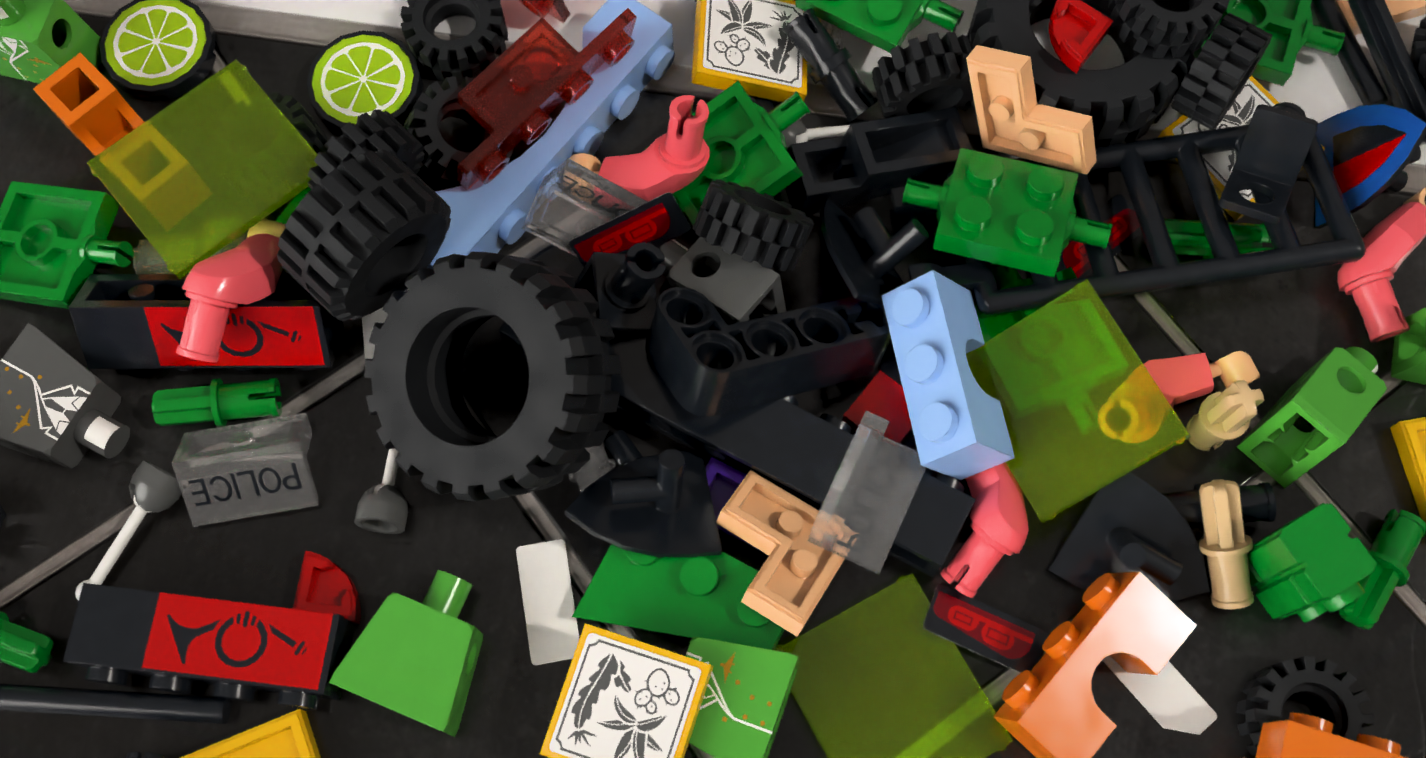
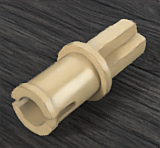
M1238 380L1223 392L1209 395L1201 403L1198 414L1194 415L1187 422L1186 437L1190 444L1196 449L1209 451L1212 446L1215 450L1224 441L1234 440L1242 436L1249 428L1250 420L1257 415L1256 407L1264 401L1262 391L1260 389L1251 390L1245 380Z
M1212 480L1202 484L1199 489L1205 536L1199 542V550L1202 554L1207 555L1212 588V605L1221 609L1245 608L1254 603L1247 555L1253 548V539L1245 535L1240 487L1235 481Z

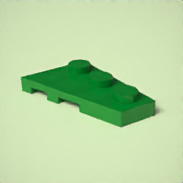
M612 544L572 617L637 629L689 638L702 637L775 650L785 630L741 602L747 588L759 571L722 552V555L690 558L654 557L623 550Z

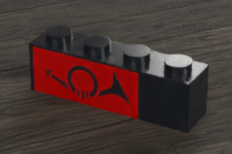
M289 273L281 274L275 292L266 298L248 305L238 304V307L235 309L230 308L218 352L219 359L216 363L195 360L176 353L177 346L180 345L191 298L185 296L186 290L182 289L188 274H90L68 307L88 369H116L127 372L137 369L193 371L199 368H235L241 371H252L259 368H296L302 371H310L318 368H332L345 334L343 322L333 317Z
M83 583L63 662L87 668L85 680L126 686L128 675L130 674L151 677L149 688L155 690L189 694L191 684L194 682L215 685L213 696L219 698L253 702L255 691L257 690L279 693L278 705L317 710L319 698L337 701L341 699L342 688L329 682L333 673L351 649L355 624L340 614Z

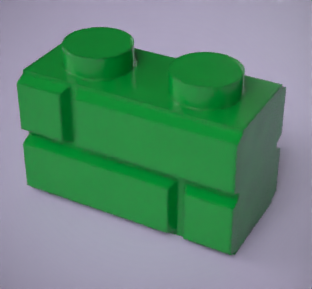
M1322 503L1254 543L1252 550L1247 553L1251 587L1256 586L1258 588L1256 597L1272 619L1282 620L1298 614L1303 623H1307L1326 611L1332 613L1339 610L1366 592L1359 581L1373 573L1377 563L1358 537L1350 538L1348 536L1351 528L1332 503Z

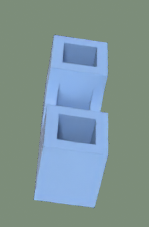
M931 270L882 295L921 466L962 480L1014 459L1015 456L1000 400L989 396L982 390L975 380L967 361L966 353L985 345L971 291L940 273Z

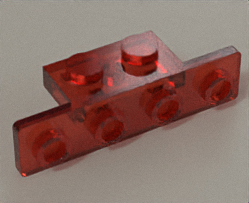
M627 8L579 53L542 17L459 92L458 103L491 135L458 165V183L468 190L478 180L483 184L491 182L508 164L510 158L506 154L521 140L526 144L532 143L547 129L552 121L549 114L563 101L568 105H572L579 100L594 81L591 75L604 62L612 67L632 48L635 41L631 36L637 16Z

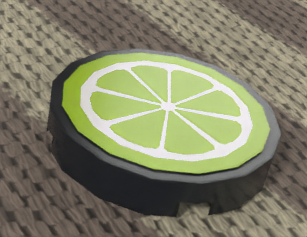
M134 0L120 8L108 21L99 46L102 64L120 89L138 99L151 100L149 96H164L167 100L181 97L202 83L213 69L216 59L214 53L215 41L217 43L215 30L201 9L188 0Z
M363 30L342 35L323 47L310 65L306 83L310 103L316 114L323 122L341 135L343 134L341 128L348 122L356 125L358 116L364 113L370 116L373 110L380 109L382 112L386 110L400 123L411 112L423 89V82L415 56L402 41L384 32Z

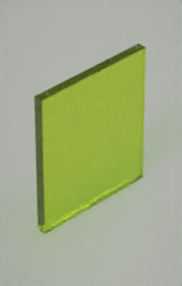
M236 59L89 160L87 164L91 168L92 175L101 180L167 263L168 271L181 279L191 271L195 264L217 253L307 188L308 181L311 180L308 176L309 170L318 165L314 162L318 154L251 77L247 67L240 64Z
M1088 279L1076 284L1074 288L988 340L984 346L966 354L970 370L979 386L989 396L1000 400L1015 456L1014 459L1007 461L1006 464L1041 522L1054 519L1060 512L1175 445L1183 444L1186 439L1191 437Z
M912 573L908 576L899 577L894 584L787 644H780L775 648V651L796 655L801 661L791 693L827 758H986L996 751H1004L1008 744L1013 742L1007 730L993 717L996 714L994 708L956 645L923 628L930 602Z

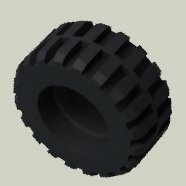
M1057 0L977 1L967 33L969 42L971 41L973 49L976 45L1030 56L1037 103L1092 116L1095 147L1119 144L1124 141L1133 142L1144 136L1151 125L1157 123L1165 113L1195 60L1189 48L1183 57L1173 59L1171 48L1168 49L1163 59L1152 58L1154 47L1149 45L1146 46L1141 54L1133 50L1137 42L1135 37L1132 36L1125 43L1119 38L1118 33L1123 24L1114 27L1111 25L1107 34L1119 47L1125 64L1104 70L1080 69L1076 74L1062 61L1056 59L1043 48L1031 28V25L1051 17ZM1081 0L1107 17H1110L1113 9H1108L1109 0ZM1153 0L1158 6L1169 11L1183 12L1190 9L1186 0Z
M470 252L467 256L451 254L437 259L433 264V269L421 267L407 277L404 284L408 291H394L382 309L388 314L385 322H375L369 343L375 344L373 359H365L364 378H371L373 395L366 396L370 415H378L382 425L376 432L385 449L396 448L400 453L395 459L397 465L410 477L423 475L421 482L424 487L440 495L453 493L457 500L467 501L495 500L547 489L561 483L564 474L578 472L590 460V453L585 448L601 446L610 429L602 420L605 413L617 411L620 396L619 392L611 391V375L621 374L620 355H609L606 343L613 340L615 335L608 319H595L593 313L598 309L599 303L587 289L573 288L575 286L574 277L559 268L546 267L542 261L490 252ZM494 316L503 319L516 333L525 350L529 366V388L525 404L516 421L500 436L487 431L472 416L464 401L460 385V366L466 345L475 331Z

